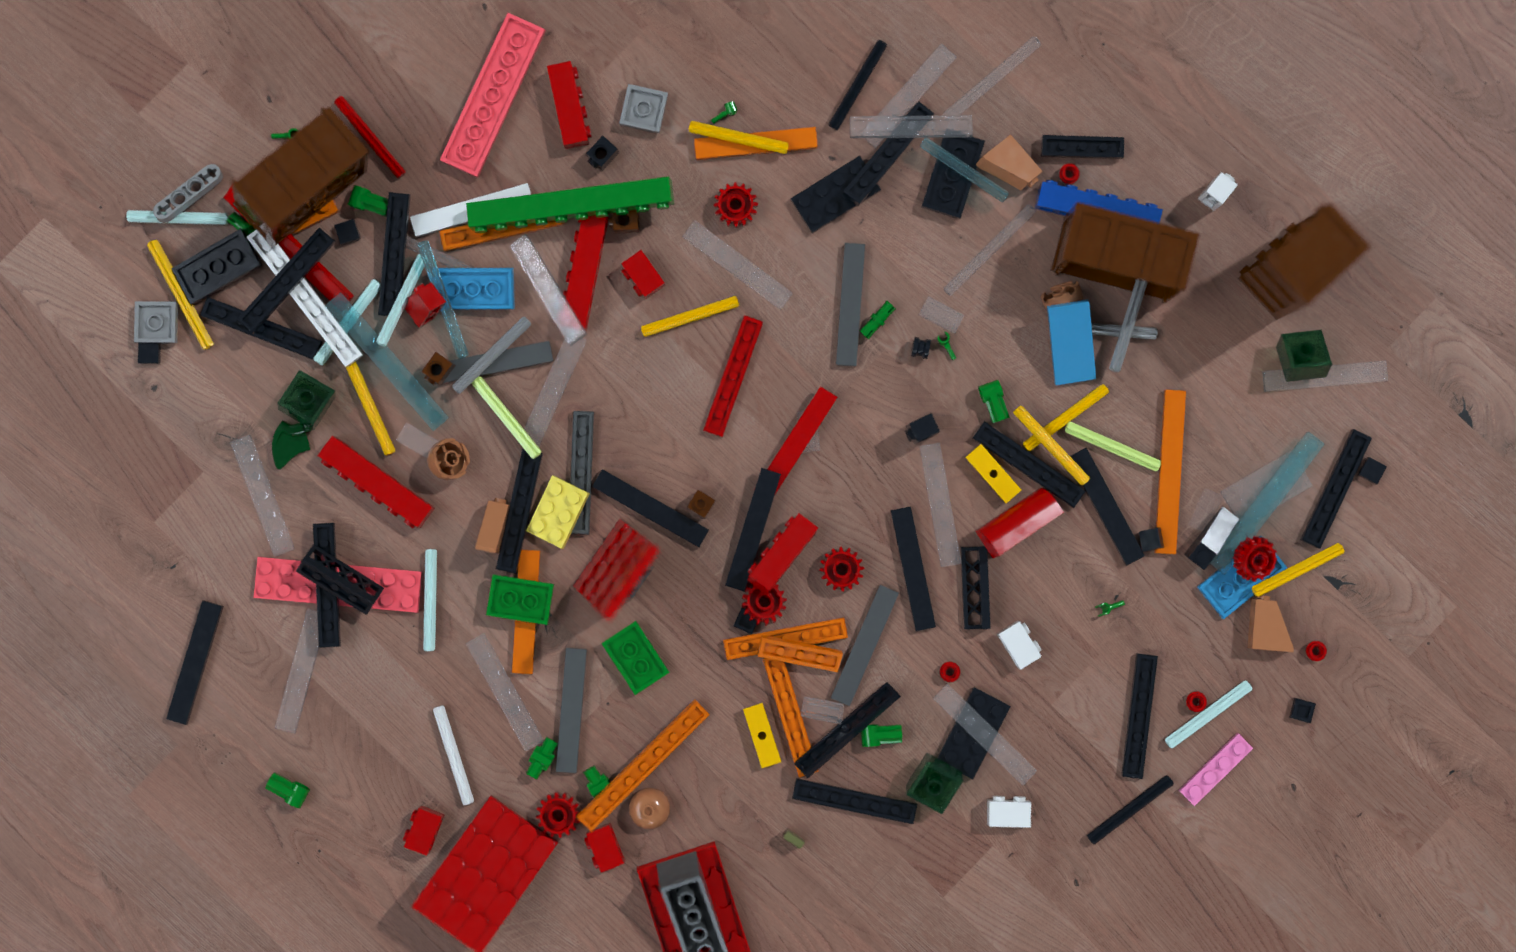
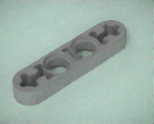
M214 164L205 166L157 203L153 209V214L157 220L162 223L171 221L218 185L223 178L219 167ZM213 172L216 176L213 178L209 173ZM203 177H204L205 181H207V184H206V185H205L204 181L202 180ZM200 183L202 187L199 191L194 192L191 190L193 184ZM180 195L185 196V201L182 204L175 203L176 197ZM169 203H171L175 209H172L169 206ZM162 209L167 212L165 216L160 212Z

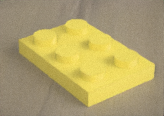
M552 475L526 531L564 549L590 493Z

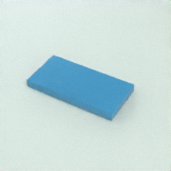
M432 268V283L446 301L442 309H515L514 268Z
M1089 300L1047 306L1055 385L1096 379Z
M1276 554L1275 568L1271 571L1270 575L1264 577L1263 580L1257 578L1256 582L1252 580L1248 581L1236 573L1238 569L1233 567L1235 563L1232 558L1199 584L1197 588L1220 617L1225 619L1254 595L1252 591L1254 585L1286 570L1287 566Z

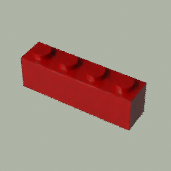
M571 61L547 66L565 149L588 145V138H592L590 126H585L584 118L588 117L585 106H581L580 99L583 98L581 86L577 87L576 79L579 78L577 66L573 67Z
M800 513L795 518L793 516L790 517L785 524L786 530L783 533L779 532L773 539L775 544L771 549L767 547L760 556L762 560L759 564L754 563L747 572L750 574L747 581L766 595L769 594L818 530L816 525Z

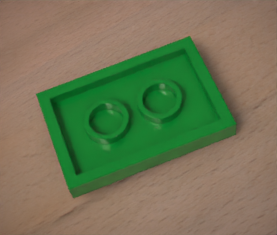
M493 574L486 615L548 625L555 584Z
M637 621L601 643L635 695L670 673Z

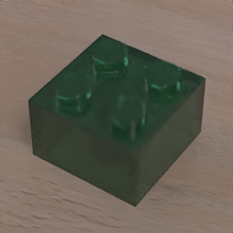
M1322 330L1281 334L1276 349L1286 382L1327 377L1332 362Z
M299 370L278 401V410L314 431L336 398V393L332 388Z
M926 752L906 784V795L943 814L963 783L962 771Z

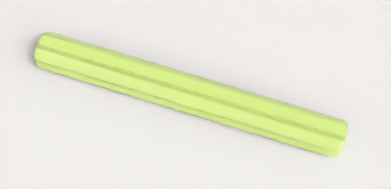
M478 376L472 382L474 388L532 459L537 458L542 452L484 379Z
M1071 421L1065 427L1066 433L1157 472L1161 466L1160 460Z

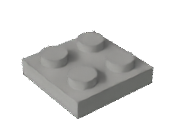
M628 84L619 124L660 134L668 92Z
M135 301L134 342L177 343L178 302Z

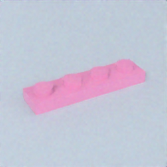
M1236 733L1179 789L1180 793L1195 806L1253 748L1239 733Z

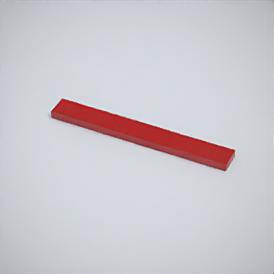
M230 187L223 198L241 214L233 204L235 202L234 193ZM291 234L279 243L290 259L303 246ZM320 262L305 276L340 311L344 310L354 297Z

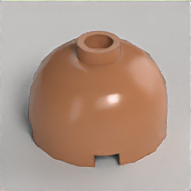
M1072 281L1058 284L1050 288L1053 292L1047 295L1044 292L1040 296L1046 310L1047 306L1083 300V293L1078 281L1075 284Z
M443 439L434 444L429 450L427 457L428 467L440 479H457L466 473L465 470L470 463L469 452L465 445L455 441L456 439Z
M655 788L639 790L632 797L629 804V814L632 821L644 829H655L662 826L670 813V802L667 796L661 790Z

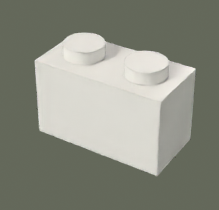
M1221 172L1210 182L1198 199L1215 211L1237 187V184L1234 182L1235 179L1231 175Z
M1016 621L998 632L997 635L1017 668L1021 670L1042 657L1039 653L1042 650L1036 640L1032 641L1028 634L1031 632L1027 625Z
M993 796V799H987V825L989 827H1031V802L1026 800L1024 796H1013V800H1005V796Z

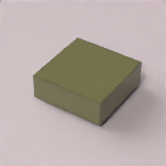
M788 828L783 834L785 840L799 849L805 843L804 839Z

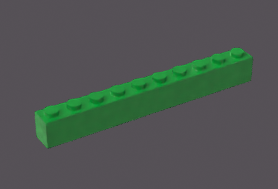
M669 176L466 203L468 227L475 231V233L488 232L487 229L495 228L497 231L507 230L508 226L525 228L531 223L546 225L548 221L556 220V223H564L570 218L586 220L588 216L593 215L602 218L609 216L608 213L625 215L632 210L647 212L649 208L655 207L658 210L669 209L670 205H675L672 180Z

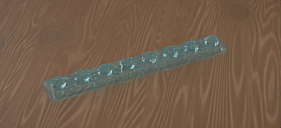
M339 293L325 305L433 431L449 419L446 413L387 345L384 347L376 343L378 334L342 293Z
M1309 431L1305 433L1236 523L1222 548L1210 563L1213 567L1223 574L1228 572L1234 564L1235 549L1247 537L1253 539V536L1261 529L1325 445L1321 440Z

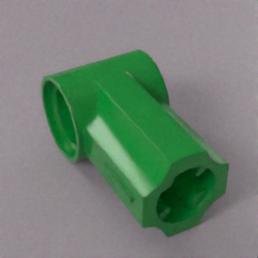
M354 185L347 205L386 217L388 198L373 194L368 189Z
M999 380L978 386L981 399L987 406L992 424L1010 418L1003 400L1004 394Z
M869 724L861 731L862 747L902 743L901 724L885 726Z
M276 772L269 778L265 789L284 798L287 804L298 809L301 808L310 792L307 786L296 781L292 782Z

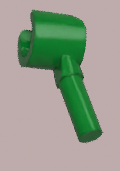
M733 101L724 104L726 111L711 119L712 123L714 124L726 116L735 115L737 112L736 104Z
M291 128L288 133L271 134V138L289 139L292 133H296L299 130Z
M944 332L947 340L941 341L938 336L937 341L941 346L945 347L951 359L954 360L956 356L949 343L950 336L947 332Z
M1123 600L1113 604L1101 603L1095 606V608L1100 607L1103 611L1102 614L1097 616H1105L1114 608L1124 606L1125 603Z

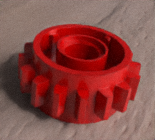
M734 182V186L730 187L729 184H726L725 190L719 189L721 195H715L718 203H714V208H719L715 215H721L720 222L727 221L728 227L734 224L735 228H738V224L746 226L745 221H753L751 215L757 214V211L753 208L758 207V203L753 202L757 196L751 195V188L746 190L745 184H742L740 187L737 186V182ZM737 200L741 202L742 206L740 209L734 210L730 207L731 202Z
M1253 536V539L1247 537L1245 541L1240 542L1237 549H1235L1233 557L1235 563L1233 567L1238 569L1236 573L1241 575L1242 578L1256 582L1257 578L1263 580L1264 577L1270 575L1271 571L1275 568L1277 560L1275 554L1277 551L1272 548L1274 544L1269 542L1268 539Z
M839 547V552H836L833 548L831 549V555L825 553L827 560H821L824 568H820L819 571L825 574L821 579L827 578L826 586L833 584V590H836L838 586L842 592H844L846 586L851 590V584L858 585L857 578H863L860 570H864V567L859 565L863 560L856 559L858 553L851 554V548H848L846 552L843 551L842 547ZM839 563L846 564L848 568L846 574L839 575L836 572V566Z
M753 584L752 589L746 588L745 591L748 595L743 594L742 599L746 600V602H743L741 607H746L744 615H750L749 621L754 619L757 625L760 622H764L765 626H767L770 620L773 623L776 622V616L778 618L782 617L780 611L786 610V607L782 604L787 601V598H782L784 590L779 591L778 584L773 587L768 595L764 594ZM759 599H767L769 606L762 607L759 604Z
M555 792L554 797L548 794V801L542 799L540 802L543 807L540 806L536 809L540 812L536 816V819L541 821L538 826L545 828L543 833L551 832V837L558 834L559 838H562L563 833H566L567 836L570 835V828L572 830L577 829L574 823H580L576 817L581 812L577 810L579 803L574 804V797L567 798L566 792L562 796ZM555 810H561L564 813L562 820H557L554 817L553 812Z

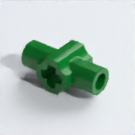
M546 737L541 747L536 746L528 760L531 764L526 771L527 775L538 780L542 771L548 770L555 757L552 753L558 744L556 741Z
M595 765L583 772L589 781L586 785L594 798L610 783L605 773L600 775Z

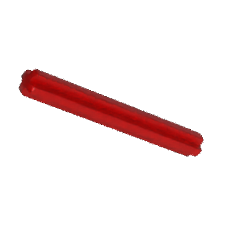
M343 96L338 97L334 104L397 178L402 177L406 173L402 166Z

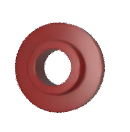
M1065 164L1059 171V177L1065 184L1075 183L1080 176V171L1074 164ZM1066 171H1071L1073 176L1068 178Z
M1312 641L1306 646V655L1310 660L1321 661L1325 658L1327 648L1322 642ZM1315 647L1319 649L1316 655L1313 654V648Z
M945 662L940 667V676L946 682H954L960 676V668L954 662ZM948 668H952L954 671L951 676L946 674Z
M1194 691L1187 696L1186 705L1189 710L1200 712L1205 709L1207 699L1203 693ZM1194 698L1199 699L1198 705L1193 704Z

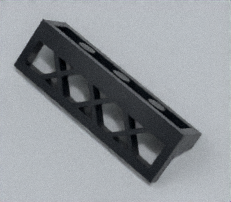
M314 544L296 569L297 573L365 615L369 613L384 587ZM311 554H317L321 557L322 561L314 560L310 557ZM330 565L338 567L340 572L332 571ZM347 577H354L357 583L350 582ZM370 587L375 590V596L366 592L365 588Z
M985 546L960 547L964 629H991L987 549ZM965 551H977V560L973 565L966 561ZM977 563H978V571L974 568ZM971 570L978 574V581L973 586L966 579V575ZM977 585L979 587V592L975 589ZM972 590L979 595V601L974 606L967 601V596ZM973 611L980 616V625H968V616Z

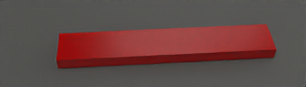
M744 315L703 431L723 438L763 321Z
M821 386L767 469L781 474L776 493L838 398Z

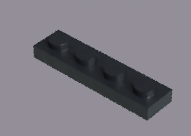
M1042 135L1041 157L1123 159L1124 137Z

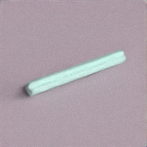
M127 211L126 218L129 222L162 223L157 220L153 211ZM160 211L164 216L167 214L166 211ZM181 212L167 223L227 225L229 215L227 213Z
M422 254L417 255L376 340L377 344L384 347L387 345L408 302V298L428 260L426 256Z
M375 279L371 280L339 323L346 333L349 332L379 292L381 283ZM325 342L313 359L318 364L324 365L334 351Z
M427 549L425 551L424 651L435 650L437 550Z
M1246 680L1241 682L1165 738L1166 744L1171 749L1176 747L1252 691L1251 685Z

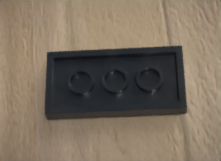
M949 129L945 130L921 206L922 208L961 219L976 172V163L980 159L985 143L984 140Z
M860 155L790 199L812 234L858 206L847 198L843 191L865 166ZM878 184L873 188V190L868 194V196L863 200V202L881 191V188Z
M239 229L171 269L191 305H194L262 266V263L247 239L245 231Z
M973 687L936 761L974 779L1011 706Z

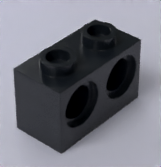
M932 413L909 423L905 430L909 442L913 441L914 444L940 432Z

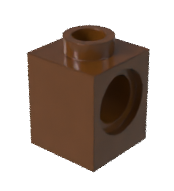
M632 210L625 215H617L616 213L609 215L610 228H613L614 233H639V212ZM623 216L630 219L626 226H621L618 223L619 219Z
M435 352L421 372L426 375L424 379L432 385H435V383L442 385L455 365ZM441 365V374L433 375L432 370L434 366Z
M697 490L687 508L706 518L716 500Z

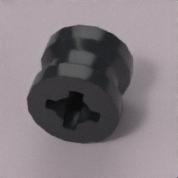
M914 337L911 357L921 356L923 359H927L931 339L920 340L919 337Z

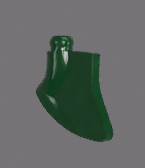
M283 420L279 424L272 440V455L277 469H282L297 454L311 450L306 434L312 431L309 421L289 424Z

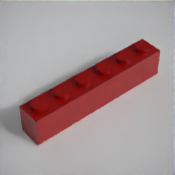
M596 215L588 216L586 220H578V223L581 224L579 231L576 230L574 236V243H577L575 251L572 250L570 262L573 263L571 271L568 270L566 282L569 283L568 290H564L562 302L565 303L564 310H560L558 322L561 323L560 326L564 329L587 332L609 216L598 218Z
M335 436L330 437L317 455L322 459L321 463L329 469L333 466L339 471L337 475L346 481L351 479L355 482V488L363 493L366 490L372 494L370 498L380 505L383 502L388 506L387 510L396 517L398 515L404 517L405 520L403 522L413 529L415 526L421 528L435 509L431 504Z

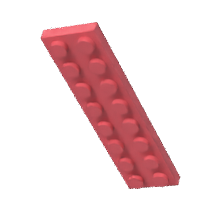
M507 13L440 158L441 162L477 178L479 177L545 34L544 28Z
M257 558L254 598L317 604L316 584L296 572L301 563L300 560ZM348 565L384 587L371 609L419 613L422 582L421 571ZM347 577L350 582L357 583L354 577ZM370 587L365 588L366 592L375 596V590ZM339 599V606L352 607L343 600Z

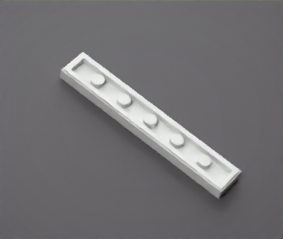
M528 183L411 216L410 219L415 236L420 237L468 223L466 203L531 195Z

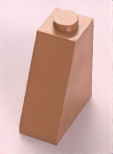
M1011 134L976 163L978 168L1019 190H1023L1027 185L1031 188L1039 181L1037 177L1043 172Z
M494 498V502L488 500L475 549L499 553L510 506L506 504L507 500Z
M1260 596L1258 599H1251L1247 648L1294 652V647L1277 601H1271L1270 596Z

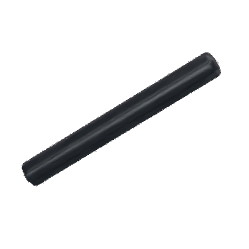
M877 40L829 122V127L837 131L884 53L887 44L882 40Z
M1168 775L1164 776L1087 835L1092 844L1099 842L1173 786V780Z

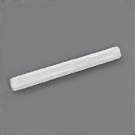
M435 707L433 712L463 805L471 804L474 802V798L445 707Z

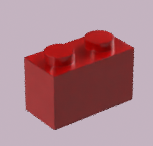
M642 250L621 263L624 268L621 272L627 280L632 279L635 284L633 289L639 297L643 295L647 299L666 286Z
M432 282L425 286L424 284L417 286L413 290L414 294L408 298L409 302L404 308L419 328L435 319L446 303Z
M424 806L419 807L418 810L415 809L410 819L413 822L412 827L406 830L403 841H406L404 848L428 856L445 814Z
M611 822L595 828L592 832L587 831V837L584 840L588 850L592 849L594 857H592V861L596 869L599 868L602 873L625 863Z

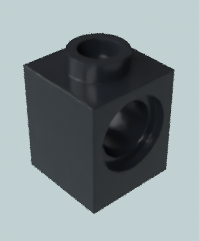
M602 135L586 153L589 158L588 163L595 169L599 167L601 170H604L619 154L618 148ZM600 150L607 152L606 157L603 159L596 157L597 152Z

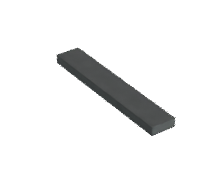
M845 243L836 355V365L856 367L865 244Z
M550 341L506 349L479 376L553 362ZM484 354L450 360L455 367L442 384L457 381ZM441 365L434 366L432 370L433 375L441 374Z
M573 411L570 484L590 493L571 534H590L594 412Z
M879 585L831 695L832 699L848 706L851 705L898 597V592Z
M566 648L556 772L577 773L587 649Z

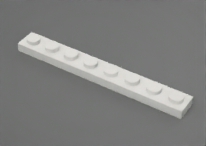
M257 230L247 236V239L275 275L290 261V258L279 244L272 248ZM303 278L290 295L344 366L348 368L361 358L363 354L306 279Z

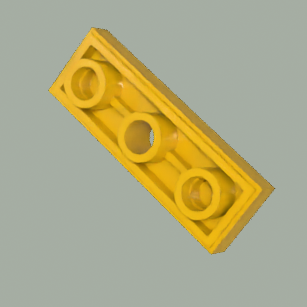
M982 444L965 457L1005 504L1021 491L1019 486ZM991 470L996 472L995 478L990 476Z
M763 702L744 708L743 711L761 767L765 768L780 763L781 758ZM760 732L766 733L764 739L759 738L758 734Z

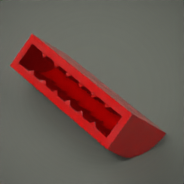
M1039 488L975 532L994 559L1064 512L1048 491Z

